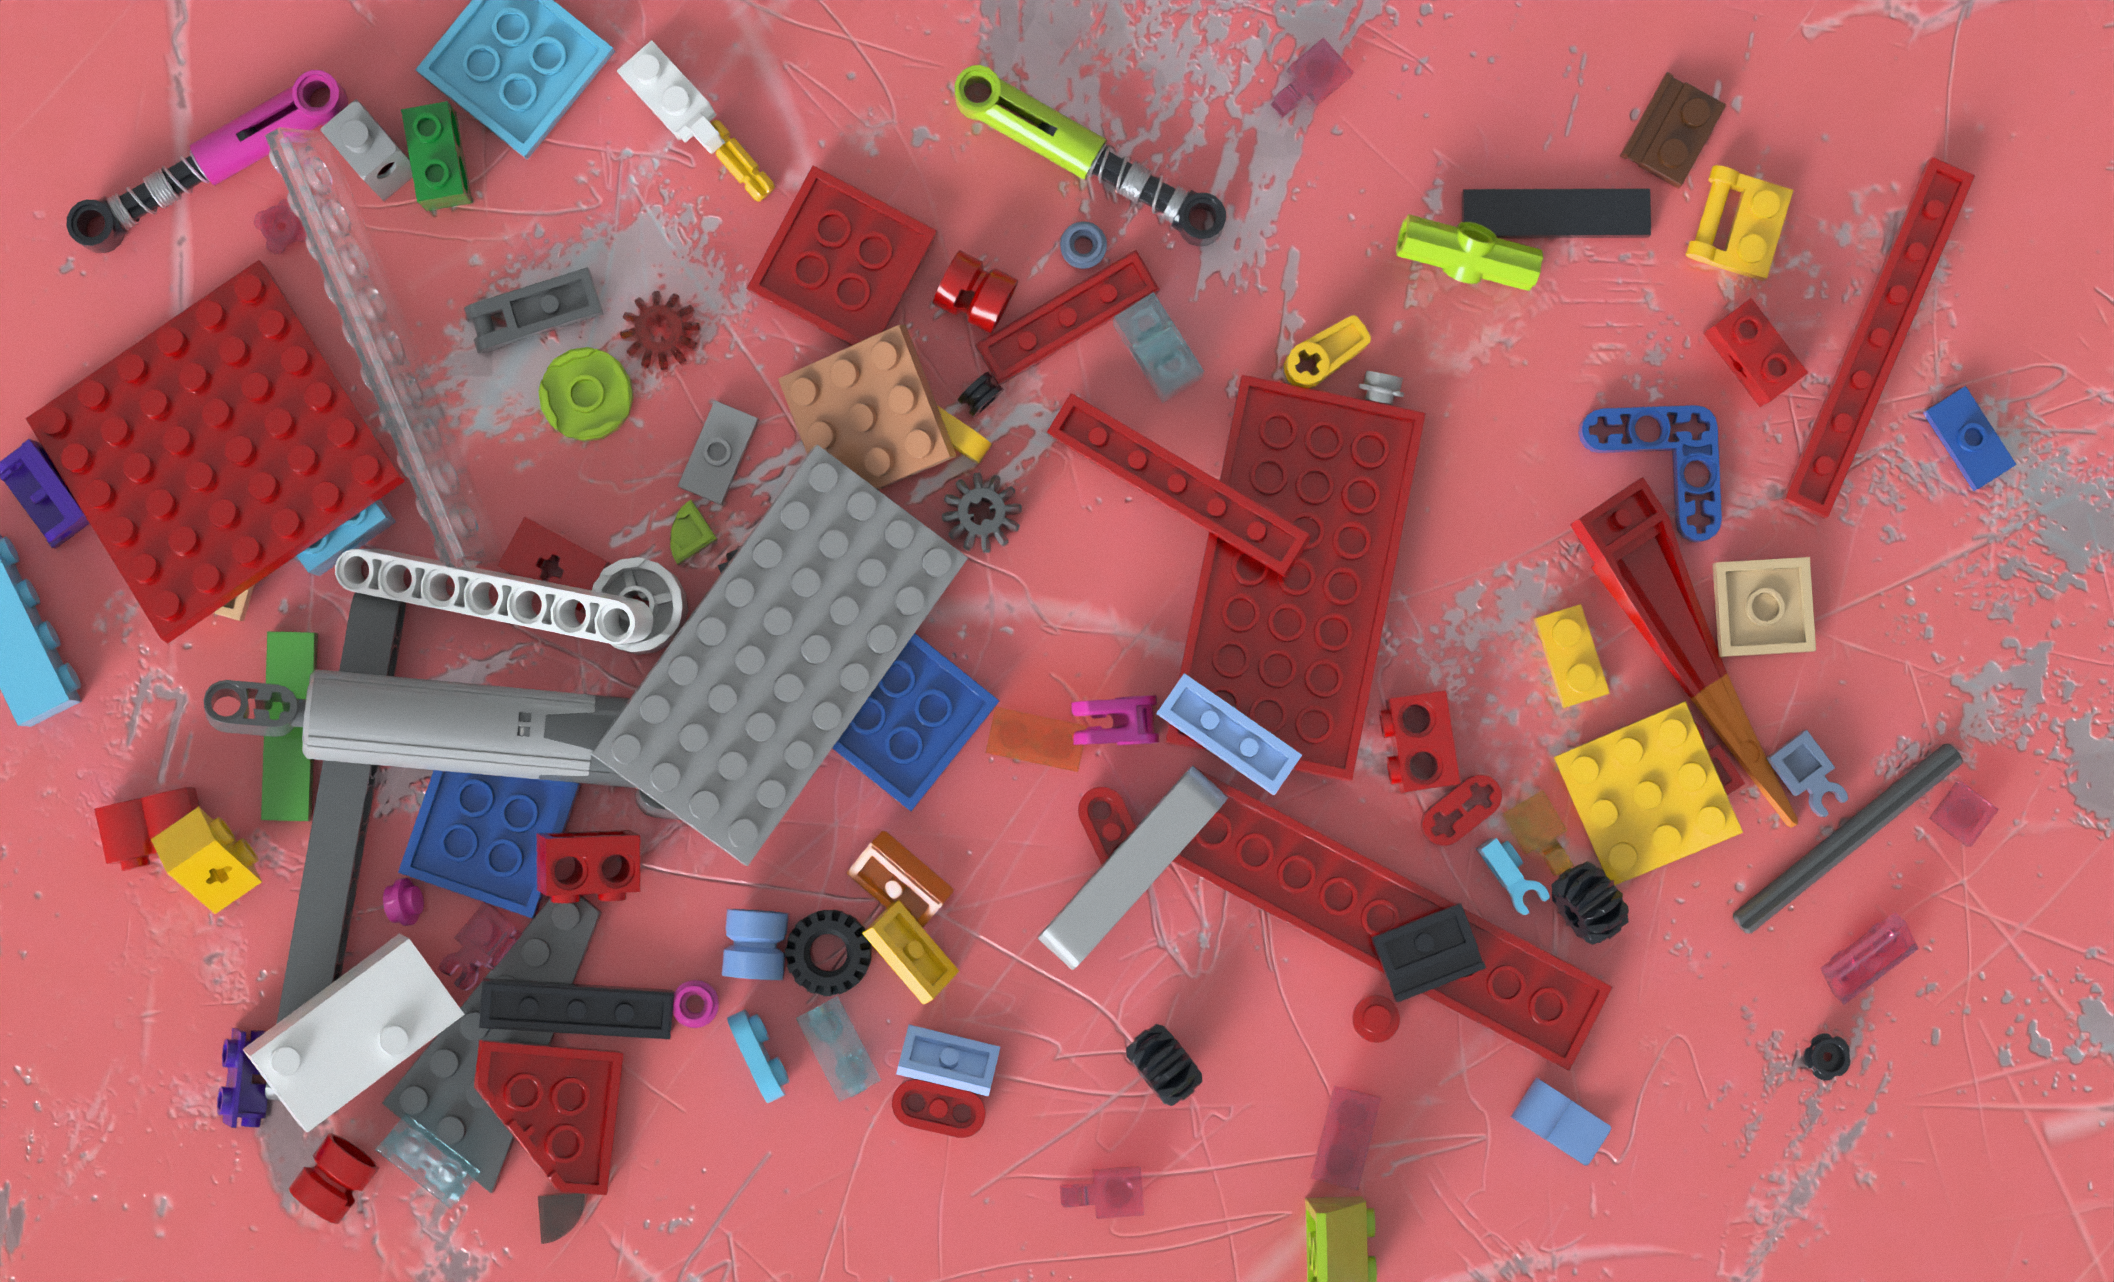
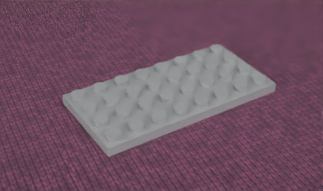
M815 445L590 754L740 863L748 866L968 557L819 445Z

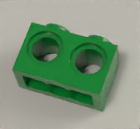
M448 101L401 109L417 202L426 211L473 203L457 112Z

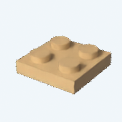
M1810 557L1716 562L1712 564L1719 657L1816 651Z

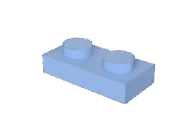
M908 1025L897 1074L989 1096L1000 1046Z

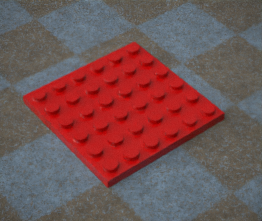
M260 260L238 273L26 418L158 636L167 644L405 482L403 476L277 282Z

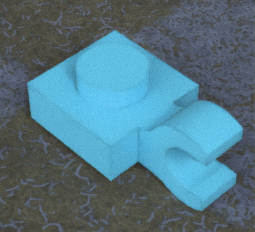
M1490 838L1475 848L1501 886L1509 893L1512 905L1518 913L1522 915L1529 913L1528 908L1523 903V895L1528 890L1536 891L1542 901L1550 899L1549 892L1543 884L1524 879V876L1518 869L1523 864V861L1509 841L1501 844L1497 838Z

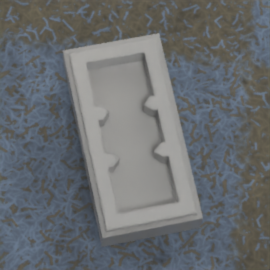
M715 400L678 487L722 506L759 419Z

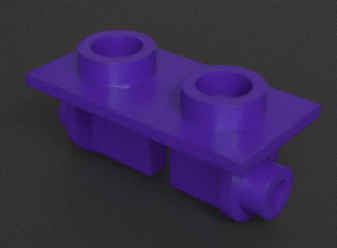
M232 1028L231 1039H225L222 1066L228 1068L226 1087L221 1086L218 1091L217 1113L218 1115H223V1123L231 1128H236L237 1117L242 1118L241 1126L260 1127L261 1118H266L268 1100L265 1096L266 1084L251 1083L252 1074H261L242 1049L267 1031L251 1030L250 1039H246V1032L238 1028Z

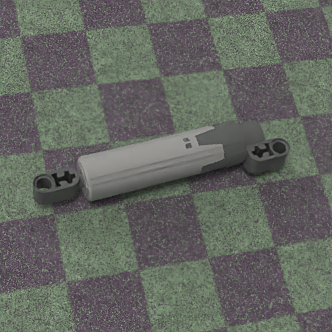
M315 669L310 674L306 699L296 698L293 692L285 686L223 680L212 684L206 691L203 699L208 722L216 730L225 733L278 737L290 733L294 727H302V753L307 759L637 788L590 754L630 698ZM227 696L237 699L241 705L235 714L224 717L214 712L213 707L218 699ZM249 698L255 699L254 719H248L250 714ZM273 702L282 703L284 712L280 713L279 720L270 719L269 711H267L272 709ZM637 788L635 794L636 804L644 814L654 818L681 820Z

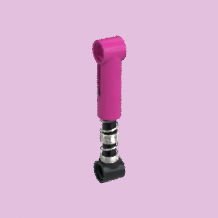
M322 70L304 72L297 78L292 87L189 145L191 156L186 159L180 156V162L167 169L163 166L162 169L159 168L152 174H149V176L143 177L144 183L132 190L126 187L127 192L121 196L115 193V196L103 197L98 201L86 199L78 202L71 208L67 216L66 226L69 235L77 243L95 253H107L115 250L121 244L129 228L139 224L140 217L145 214H156L159 206L162 208L169 207L178 199L181 200L182 193L191 194L193 187L201 182L208 184L211 182L215 186L314 128L328 123L348 106V97L345 90L330 74ZM320 88H329L331 92L329 101L322 107H311L310 98L313 92ZM103 216L105 220L103 231L98 236L89 237L87 233L89 222L94 217Z

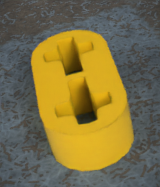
M938 406L954 449L979 464L992 444L975 430Z

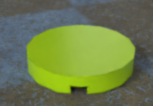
M591 347L570 349L554 358L547 367L538 390L540 407L549 424L564 436L583 442L604 439L619 430L630 414L634 399L632 381L623 365L607 352Z

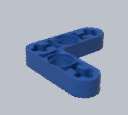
M1697 405L1603 408L1594 410L1583 418L1579 425V438L1584 447L1592 452L1672 451L1677 531L1684 539L1696 543L1709 540L1717 534L1722 521L1718 425L1716 417L1710 410ZM1667 415H1674L1672 425L1686 424L1691 421V415H1695L1698 423L1706 425V431L1698 434L1697 440H1692L1691 432H1675L1673 434L1675 442H1669L1671 426ZM1626 416L1628 418L1625 434L1629 444L1621 443L1623 434H1611L1605 438L1603 444L1599 443L1597 435H1590L1589 428L1597 424L1598 418L1603 419L1606 427H1619L1623 424L1621 417ZM1649 416L1657 420L1661 429L1657 440L1654 442H1644L1639 439L1635 431V425L1639 418ZM1698 461L1707 467L1709 479L1703 487H1693L1685 480L1684 469L1689 462ZM1709 492L1710 501H1700L1702 516L1710 518V525L1702 527V534H1699L1694 525L1687 524V517L1694 515L1696 508L1695 500L1688 503L1685 502V494L1698 496Z

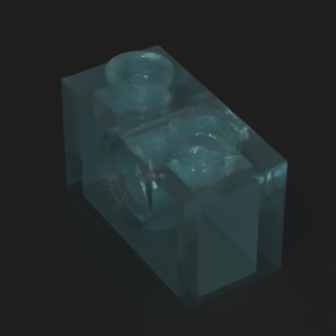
M1154 292L1114 316L1113 326L1162 403L1202 379L1204 374L1203 368Z

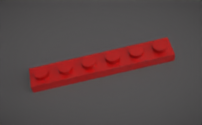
M1070 393L1046 432L1053 439L1284 577L1288 576L1311 539V536L1305 531Z

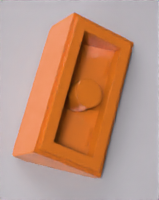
M886 831L880 832L846 873L886 908L899 900L922 928L954 892V889Z

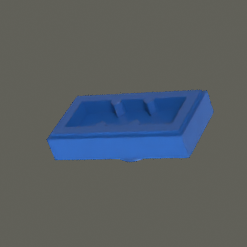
M1966 386L1923 412L1973 491L1978 490L2017 465Z

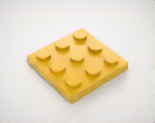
M1686 701L1554 756L1602 869L1610 880H1614V885L1743 833Z

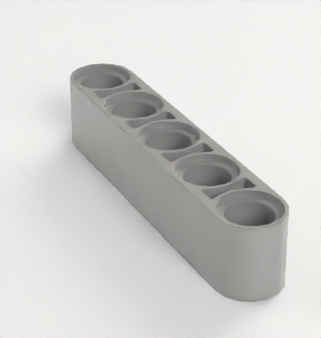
M1192 766L1049 923L1037 939L1071 970H1074L1226 802L1228 796L1198 769Z

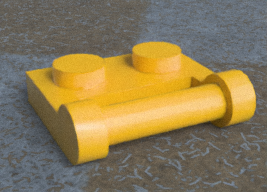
M1714 165L1708 179L1712 185L1695 241H1689L1686 256L1705 264L1764 281L1768 277L1794 190L1741 174L1725 166ZM1731 189L1741 192L1723 251L1715 248L1713 243L1728 193Z

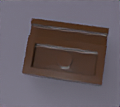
M1667 72L1620 157L1638 164V167L1679 189L1704 147L1726 104L1687 82L1684 84Z

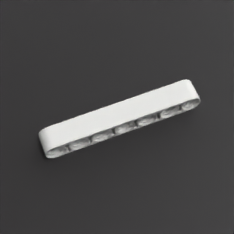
M379 548L350 549L340 555L335 565V575L338 583L343 588L352 592L610 644L639 642L651 633L653 627V615L650 608L644 602L637 599ZM364 560L369 566V574L366 580L361 573V566ZM406 568L410 570L412 575V582L409 588L405 586L403 581ZM449 576L455 584V591L452 597L446 591V582ZM492 585L496 587L498 592V600L495 606L489 600V589ZM535 593L540 596L542 601V608L538 615L532 608V598ZM579 601L586 610V617L582 624L577 621L575 616V608ZM623 610L630 618V626L626 633L619 626V616Z

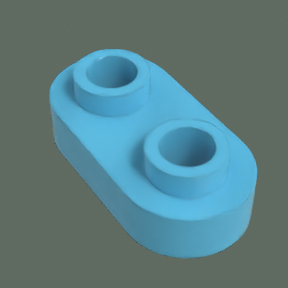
M744 1009L727 1017L732 1034L765 1101L770 1103L786 1095L783 1085L789 1083L790 1080L779 1057L771 1059L763 1042L769 1040V1035L760 1016L755 1014L750 1017Z

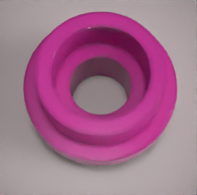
M692 980L683 983L676 989L672 1012L681 1024L690 1028H699L709 1024L715 1018L719 1009V999L714 988L708 983ZM691 995H699L704 1000V1008L701 1012L694 1013L688 1009L687 1000Z

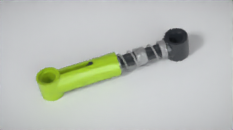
M982 65L970 66L957 76L954 85L956 105L959 111L967 118L980 120L1084 180L1095 175L1098 177L1099 183H1110L1116 187L1117 193L1132 200V202L1134 201L1136 204L1143 202L1152 207L1153 214L1161 212L1163 219L1169 220V223H1172L1171 227L1178 230L1182 238L1189 244L1208 246L1220 237L1226 221V210L1216 196L1208 193H1196L1193 190L1189 193V191L1187 192L1180 188V186L1176 189L1163 182V176H1160L1158 179L1152 176L1153 172L1152 170L1149 171V168L1146 169V167L1140 166V163L1137 164V162L1133 164L1127 162V156L1120 158L1109 151L1110 147L1106 146V138L1001 80L988 67ZM974 83H982L990 88L991 95L982 103H974L965 95L967 88ZM1000 105L1006 107L1007 109L1013 111L1014 113L1020 115L1021 117L1027 119L1028 121L1036 124L1039 127H1035L1034 125L1028 123L1027 121L1000 107ZM1197 209L1207 210L1212 214L1215 224L1208 230L1195 229L1189 221V215Z

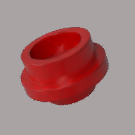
M1371 995L1363 998L1355 1006L1352 1014V1023L1360 1037L1369 1042L1380 1043L1390 1039L1396 1033L1400 1024V1015L1396 1005L1390 999L1380 995Z

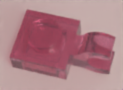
M1323 37L1288 67L1286 72L1294 81L1273 98L1274 101L1270 106L1282 119L1307 96L1318 106L1350 79L1354 71Z
M1140 1166L1092 1169L1093 1184L1060 1185V1199L1063 1207L1095 1205V1216L1097 1219L1144 1215Z

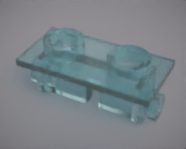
M838 996L796 1018L839 1102L850 1096L853 1097L868 1089L869 1086L881 1081Z
M408 1114L403 1116L376 1148L378 1153L450 1209L461 1200L468 1187L480 1174L478 1169L446 1144L439 1141L436 1136Z

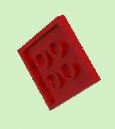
M812 165L746 289L748 292L852 346L886 331L937 235V230Z

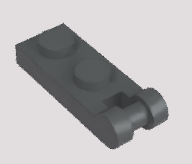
M588 267L464 307L468 322H473L478 336L474 338V343L479 354L491 352L517 341L603 315ZM503 312L507 327L495 330L491 317Z

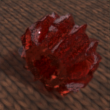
M659 291L652 293L653 306L650 307L647 306L642 298L638 297L634 302L641 311L640 315L637 316L631 312H625L623 315V319L627 323L635 326V328L625 329L620 332L621 338L624 341H636L628 348L627 354L631 358H635L644 353L641 365L647 370L653 366L657 357L660 369L663 372L670 370L669 357L674 356L676 361L681 366L687 364V359L680 350L685 347L691 351H697L699 348L696 341L687 337V335L701 332V325L699 323L686 322L694 315L695 310L691 305L684 306L678 310L681 298L675 293L669 297L665 306ZM660 321H667L666 326L672 334L667 340L661 336L662 342H655L656 337L650 331L654 324L661 327Z

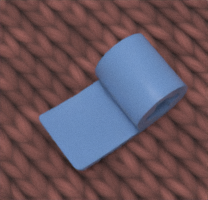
M1537 1077L1510 1116L1585 1166L1589 1165L1611 1131L1610 1125Z

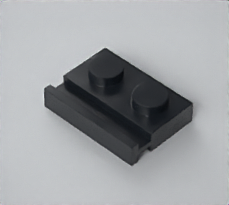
M1461 903L1371 937L1393 992L1395 1002L1403 1001L1486 968Z

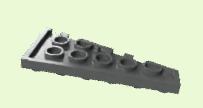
M580 895V901L576 903H553L550 898L485 978L573 984L578 970L583 963L602 911L582 895ZM481 982L460 1007L465 1015L437 1035L382 1104L482 1187L493 1193L515 1138L474 1088L479 1040L551 1045L554 1032L479 1028Z

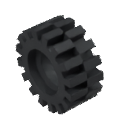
M838 910L817 911L800 920L795 925L793 931L790 932L787 939V947L785 948L787 968L789 973H792L794 976V981L799 986L806 988L808 992L823 996L840 995L855 987L867 973L872 958L871 943L862 934L866 930L864 926L853 916ZM824 934L838 936L843 940L847 948L845 963L834 971L819 969L815 966L810 956L812 943L817 937Z

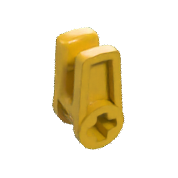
M1351 315L1296 345L1290 351L1283 364V374L1286 381L1290 385L1311 389L1316 387L1363 351L1370 343L1371 336L1365 325L1356 315ZM1299 356L1304 361L1313 359L1316 362V366L1312 370L1313 376L1308 371L1300 374L1296 370L1300 362Z

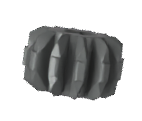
M974 473L973 482L975 489L969 490L966 483L959 479L956 482V487L963 495L962 499L951 494H946L944 498L948 505L958 508V511L943 513V522L960 521V524L952 528L948 533L949 537L954 540L959 538L964 532H967L968 535L963 546L967 551H971L976 538H981L983 553H990L991 544L989 537L993 535L998 543L1005 547L1008 544V539L1001 531V528L1004 527L1012 532H1018L1020 528L1016 521L1006 518V515L1021 513V504L1004 505V502L1013 497L1015 489L1010 486L1005 488L1000 494H997L996 491L1001 480L997 475H993L988 488H983L981 473ZM983 501L991 504L989 507L990 512H996L993 520L984 519L981 525L972 522L975 517L973 513L969 514L970 508L972 506L980 507Z

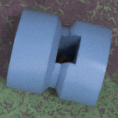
M727 909L725 930L726 936L733 940V945L728 946L723 951L722 976L759 980H783L785 953L776 948V946L787 935L788 913Z

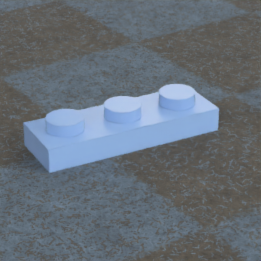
M1185 673L1156 713L1272 795L1277 793L1302 756V754Z

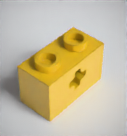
M197 807L151 839L167 874L214 914L262 882L254 866L259 859L250 844L244 838L236 841L233 832L222 818L217 817L213 820L200 807Z

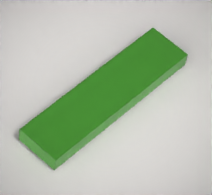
M267 631L266 684L285 686L293 692L296 698L306 699L310 674L317 669L318 633ZM273 702L272 709L267 710L272 720H279L280 713L284 712L280 702ZM294 727L290 733L284 736H264L261 820L312 821L314 759H307L302 753V727Z

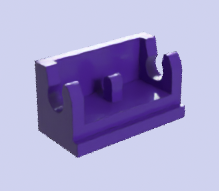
M28 439L21 444L22 446L0 461V478L6 483L40 529L51 548L56 549L90 523L41 443Z

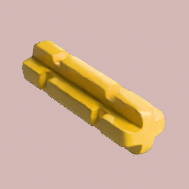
M719 120L712 121L711 125L725 141L716 150L715 154L740 184H746L745 190L755 201L759 202L765 199L775 188L773 181L764 171H758L759 165L735 138L730 139L729 136L731 134Z

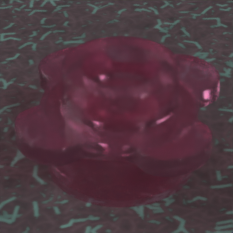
M283 199L278 205L258 212L254 218L255 227L261 230L267 239L266 248L274 254L283 253L286 246L295 241L304 242L310 233L309 227L305 223H301L297 215V204L290 199ZM281 222L286 224V228L283 231L278 230V224Z

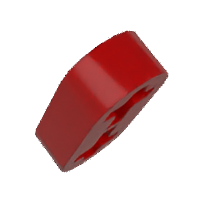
M1472 775L1463 780L1461 784H1458L1425 811L1421 819V831L1424 837L1430 843L1438 846H1447L1459 841L1492 815L1500 806L1502 790L1498 782L1486 775ZM1472 784L1479 788L1486 785L1490 788L1491 792L1487 795V800L1490 804L1486 808L1481 804L1473 805L1467 811L1463 808L1462 804L1473 795L1470 790ZM1457 810L1461 816L1450 825L1453 833L1449 837L1444 833L1434 835L1431 829L1436 823L1432 817L1436 813H1439L1441 816H1448Z

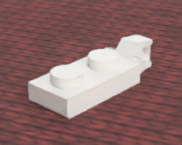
M652 40L617 70L622 79L678 140L682 139L686 143L694 136L710 154H713L725 143L719 136V132L710 123L717 115L711 104Z

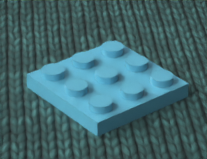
M472 0L415 70L528 160L615 53V50L554 0Z

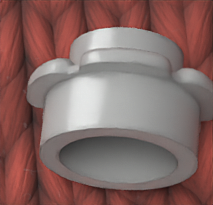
M1366 371L1364 384H1359L1360 389L1367 390L1366 400L1393 405L1394 396H1404V393L1400 392L1403 381L1401 377Z

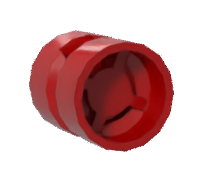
M959 250L946 270L932 304L954 316L964 312L967 314L968 323L992 334L1014 294L1018 279L996 268L987 272L983 268V261Z
M329 1133L313 1154L315 1166L304 1167L289 1187V1191L296 1200L314 1214L331 1223L339 1224L355 1203L353 1191H363L377 1173L379 1167L360 1148L336 1134Z

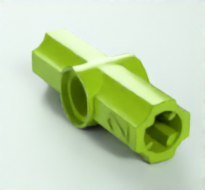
M1410 214L1402 222L1396 245L1397 256L1440 267L1449 277L1457 281L1477 284L1481 282V279L1527 291H1530L1536 285L1541 273L1543 260L1541 249L1497 238L1490 229L1477 223L1461 222L1455 227Z

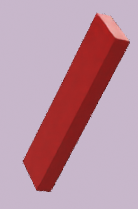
M1134 250L979 341L975 346L997 384L1002 385L1160 292V289L1137 250Z

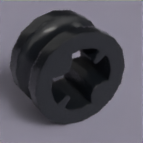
M989 372L984 373L974 381L957 399L961 405L968 404L971 410L969 413L973 418L986 409L1004 390L1000 385L995 386L991 383L992 376Z

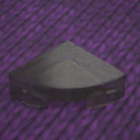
M555 1193L538 1196L541 1244L550 1243L562 1238L576 1226L585 1210L587 1194Z

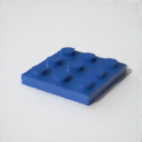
M914 633L832 749L912 812L1000 701Z
M433 770L398 873L529 918H535L543 896L537 890V833L565 832L581 784Z

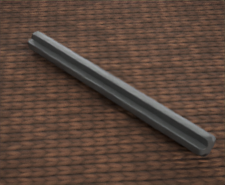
M1951 744L1940 746L1735 911L1732 917L1739 928L1745 933H1753L1963 763V758L1957 749Z

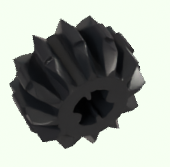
M1588 861L1569 868L1559 875L1558 880L1551 884L1552 901L1557 905L1558 913L1565 919L1566 926H1570L1577 937L1583 938L1589 944L1594 945L1605 941L1607 938L1611 939L1629 922V909L1622 899L1623 893L1616 888L1614 880H1610L1603 869L1596 868L1594 864Z
M1155 1024L1148 1030L1145 1029L1126 1048V1056L1164 1104L1173 1106L1179 1101L1185 1100L1203 1082L1202 1073L1165 1026Z

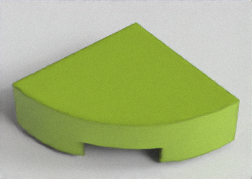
M689 500L678 511L671 529L670 548L678 565L718 540L692 500Z

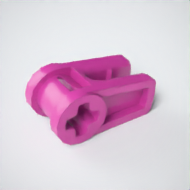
M1157 696L1118 697L1113 700L1071 702L1074 716H1091V718L1095 719L1105 718L1109 715L1113 719L1112 728L1102 729L1101 726L1087 727L1086 730L1074 732V745L1159 743V733H1154L1152 707L1157 705Z

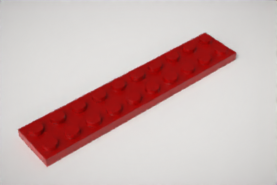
M1199 770L1228 796V799L1172 861L1176 865L1382 973L1384 971L1371 940L1372 936L1455 905L1449 900ZM1463 908L1486 968L1422 994L1570 1071L1613 987Z

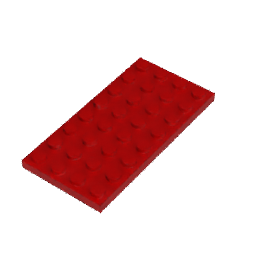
M1241 375L1219 481L1305 531L1311 536V539L1288 576L1284 577L1214 534L1208 533L1178 681L1185 673L1302 754L1293 770L1351 782L1353 780L1426 413ZM1169 723L1165 743L1210 752Z

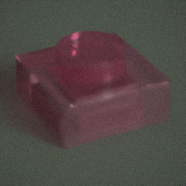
M1956 781L1929 819L1966 847H1972L1999 809L1962 781Z

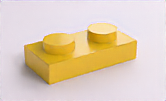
M1579 604L1535 618L1534 621L1562 708L1610 694L1582 605Z
M899 900L888 906L862 933L923 1005L933 1000L959 972L956 966Z

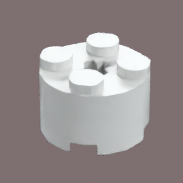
M640 557L620 559L604 568L600 573V577L593 585L592 591L627 598L639 595L641 599L649 601V608L653 615L651 633L639 642L611 644L619 650L637 655L658 652L672 642L686 622L688 614L686 592L678 578L657 562ZM623 610L619 616V626L626 633L630 626V618Z

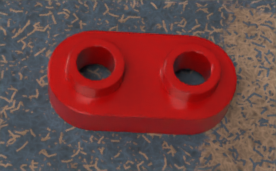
M1096 787L1086 792L1081 798L1078 806V815L1101 865H1103L1112 855L1114 847L1121 844L1136 827L1123 799L1113 789ZM1099 801L1107 802L1111 808L1109 817L1104 820L1095 818L1092 813L1094 804Z
M909 1079L898 1086L892 1098V1110L895 1117L902 1124L917 1129L957 1138H966L977 1133L985 1121L986 1109L983 1100L978 1094L918 1079ZM914 1093L922 1095L925 1099V1106L918 1111L910 1109L907 1104V1098ZM958 1104L969 1106L971 1109L970 1118L966 1121L957 1120L953 1115L954 1107Z

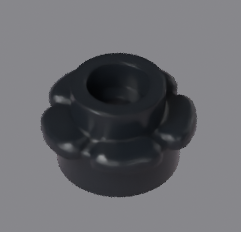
M1827 1033L1819 1034L1812 1038L1811 1046L1805 1049L1804 1062L1806 1067L1813 1070V1075L1818 1079L1832 1080L1835 1076H1842L1848 1070L1851 1062L1850 1049L1846 1041L1839 1036L1833 1038ZM1826 1052L1831 1054L1829 1061L1823 1059V1055Z

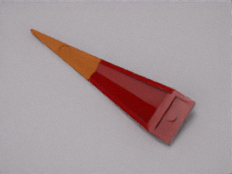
M1642 477L1571 523L1570 526L1595 564L1591 567L1785 824L1792 828L1798 825V818L1771 765L1766 760V755L1745 714L1723 661L1719 657L1718 649L1685 566L1669 515L1644 477Z

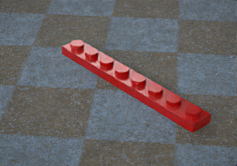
M1934 157L1927 160L1782 497L1783 501L1824 519L1829 517L1975 175Z

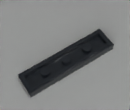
M1463 189L1462 222L1482 225L1495 233L1497 238H1648L1651 235L1650 189Z
M483 978L479 1028L670 1039L674 991L667 989Z

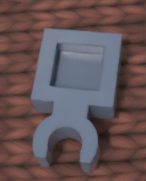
M1802 730L1766 757V760L1794 796L1800 795L1805 790L1808 791L1809 806L1817 816L1826 817L1829 814L1821 801L1822 796L1826 792L1833 793L1840 803L1848 800L1845 789L1837 783L1829 782L1825 777L1835 766L1807 730Z

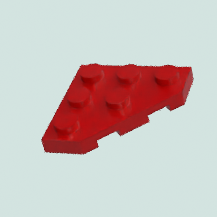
M479 1040L474 1088L551 1184L560 1192L607 1195L623 1053L612 1050Z

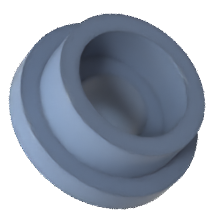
M1082 221L1070 225L1064 231L1060 241V250L1065 261L1079 269H1088L1096 266L1104 258L1107 249V240L1103 231L1097 225L1090 222ZM1080 238H1086L1091 241L1093 247L1089 253L1081 254L1076 251L1074 247L1075 242Z

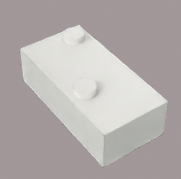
M399 933L242 1050L299 1126L308 1133L465 1014L412 941Z

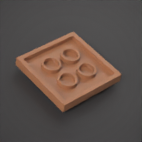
M906 325L894 326L778 379L807 455L815 445H819L877 490L957 456Z

